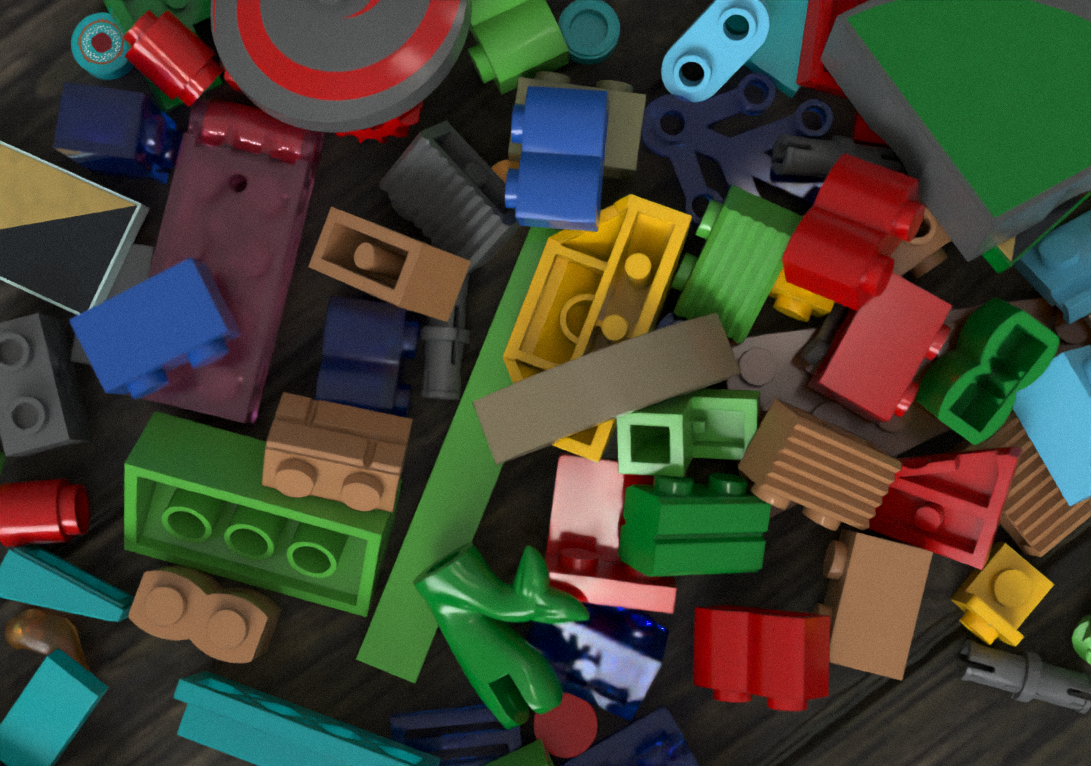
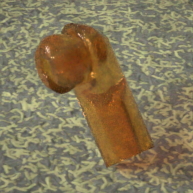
M26 609L17 613L6 624L4 631L5 639L13 648L18 650L24 648L46 656L60 648L90 672L76 628L69 620L40 609Z

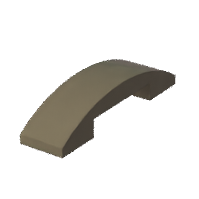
M717 313L655 330L571 360L473 401L472 404L495 465H499L558 443L560 439L677 395L681 397L739 375L741 371Z

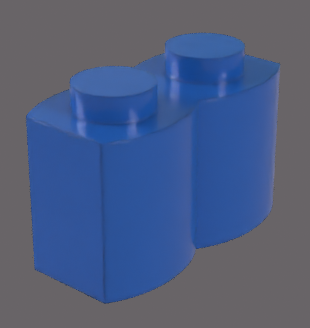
M528 86L525 104H514L511 139L512 143L522 144V153L519 169L509 168L507 172L506 208L516 209L515 217L520 226L598 232L610 103L608 91Z

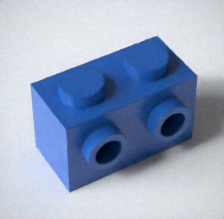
M191 257L69 319L105 393L124 395L130 393L133 400L147 396L168 385L170 380L166 373L190 362L193 369L220 359L230 352L226 342L242 335L207 265Z

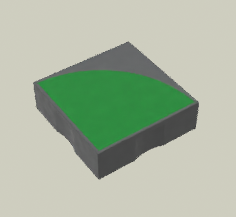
M868 0L836 17L820 58L821 62L869 128L880 136L895 152L908 175L918 179L920 198L967 262L1040 223L1057 206L1068 199L1091 190V0Z

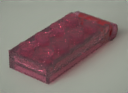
M200 95L195 101L190 114L188 133L183 135L148 279L190 257L206 264L242 335L226 342L230 352L225 356L200 368L193 369L190 362L166 373L170 383L141 399L241 423L255 424L310 196L324 148L325 132L311 131L289 125L256 107ZM247 180L245 190L237 193L236 187L238 183Z

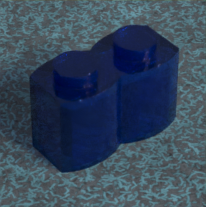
M330 296L315 400H323L408 418L412 399V385L402 383L405 358L416 359L421 328L419 321L410 320L411 310L390 303Z

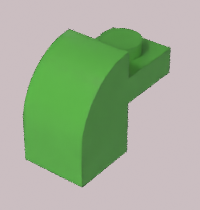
M702 388L679 397L677 395L618 417L619 474L684 477L692 458L742 460L760 426V391Z

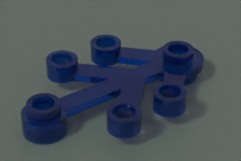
M752 73L745 76L736 89L696 104L679 95H664L656 98L644 110L641 138L651 152L670 159L685 198L683 212L692 216L691 225L698 228L702 218L694 214L692 202L700 197L709 200L713 199L722 204L723 200L717 191L706 187L695 152L719 163L728 190L731 185H734L760 197L753 181L754 178L814 205L824 180L798 175H777L773 171V165L775 163L782 164V161H772V157L764 153L773 150L775 141L781 133L811 139L822 138L833 123V113L828 104L818 99L807 100L798 107L793 115L731 138L706 128L742 112L752 116L760 115L770 107L775 98L773 82L764 74ZM749 85L761 87L766 95L765 101L761 104L750 103L744 96V89ZM811 110L820 114L823 121L822 128L819 130L806 128L802 122V113ZM669 115L678 117L683 123V131L677 135L666 134L661 129V119Z

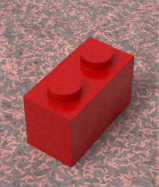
M892 273L887 287L879 297L871 294L859 311L852 308L849 309L827 353L822 358L807 386L874 424L889 422L893 415L900 418L913 402L919 389V383L912 379L924 358L930 361L935 358L950 333L951 327L943 322L953 305Z

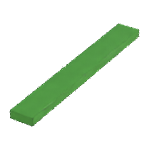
M530 227L356 658L358 661L412 683H416L439 627L425 600L414 586L413 581L421 572L440 558L463 545L473 542L504 463L495 465L472 403L477 399L513 384L502 357L548 237L563 229Z

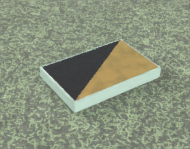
M0 141V280L76 315L105 302L149 208Z

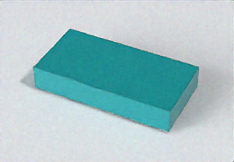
M60 648L54 650L45 658L0 724V760L7 766H55L109 687Z

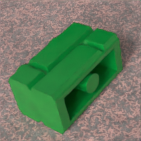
M711 473L709 474L708 484H694V480L687 476L654 475L653 484H630V487H626L623 517L626 523L621 526L618 555L622 562L648 577L757 572L762 569L766 544L763 533L768 531L771 504L754 495L751 489L747 488L748 480L738 475Z

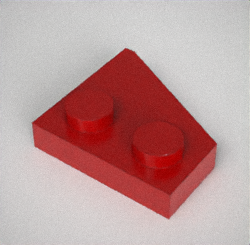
M1009 446L897 458L901 462V471L895 473V482L888 485V494L882 496V505L875 508V517L869 519V528L867 529L983 570L991 552L1023 449Z

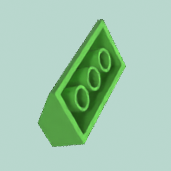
M158 411L153 413L124 463V550L360 616H368L395 522L402 479L400 480L393 513L377 509L358 511L348 507L343 502L313 496L290 497L281 493L278 489L262 486L266 441Z

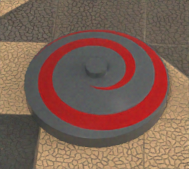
M211 0V30L217 52L227 72L243 93L264 112L284 123L302 129L330 133L349 132L370 128L397 118L423 101L440 85L454 66L465 44L472 15V0Z

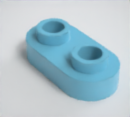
M714 0L667 51L661 67L662 80L666 89L677 99L690 103L701 102L713 96L765 42L771 23L770 11L764 0ZM732 15H741L747 19L749 30L743 35H733L726 29L725 20ZM687 62H696L702 66L704 77L698 81H690L683 76L681 67Z

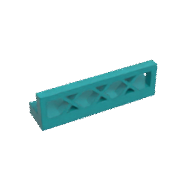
M209 671L179 679L173 697L187 703L177 735L257 766H438L441 758Z

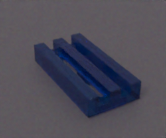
M486 705L392 714L390 717L392 740L422 752L507 743L509 753L522 748L520 726L509 730L505 728L406 739L405 730L498 721ZM507 754L443 760L439 762L438 766H484Z

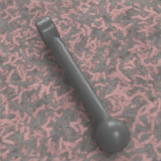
M835 302L816 337L802 351L801 357L810 365L818 363L829 349L827 342L847 306Z

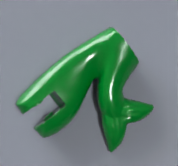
M472 543L463 545L440 558L413 581L414 586L435 617L443 636L469 683L492 714L507 730L523 725L528 721L529 706L538 714H546L562 703V685L550 663L531 643L506 622H526L532 620L540 623L557 624L588 620L590 615L577 598L565 591L550 586V575L546 561L534 547L530 545L525 546L513 584H507L499 578L485 561L477 547Z

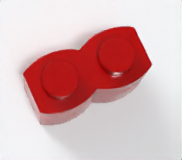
M846 153L842 154L831 168L819 190L814 205L798 224L785 249L782 263L786 282L857 311L863 307L871 294L879 297L887 287L893 273L895 260L890 256L902 240L906 242L912 241L924 217L925 205L919 203L918 179Z
M724 604L695 607L693 685L713 689L714 700L752 701V694L767 697V707L770 709L803 711L807 710L808 700L829 696L830 615Z

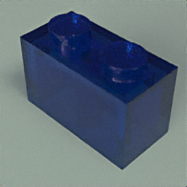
M64 82L53 148L94 174L167 184L170 167L176 168L180 160L182 136L181 132L176 130L177 123L144 93Z

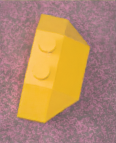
M629 194L614 202V205L600 211L598 232L563 229L548 237L502 357L513 384L571 360L654 331L671 288L670 286L683 250L692 216ZM617 418L562 438L558 443L552 444V446L599 463L617 426Z

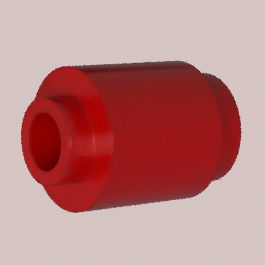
M169 9L159 18L151 10H148L123 37L132 46L124 57L172 101L178 97L188 107L199 98L224 70L212 59L216 53Z
M63 478L2 483L0 485V542L3 546L15 547L70 542L74 535H84L87 533L90 523V504L87 490L83 484H70L67 479Z

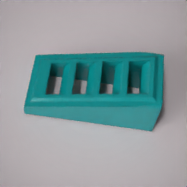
M38 545L9 549L0 565V598L111 622H119L129 618L128 614L134 601V596Z

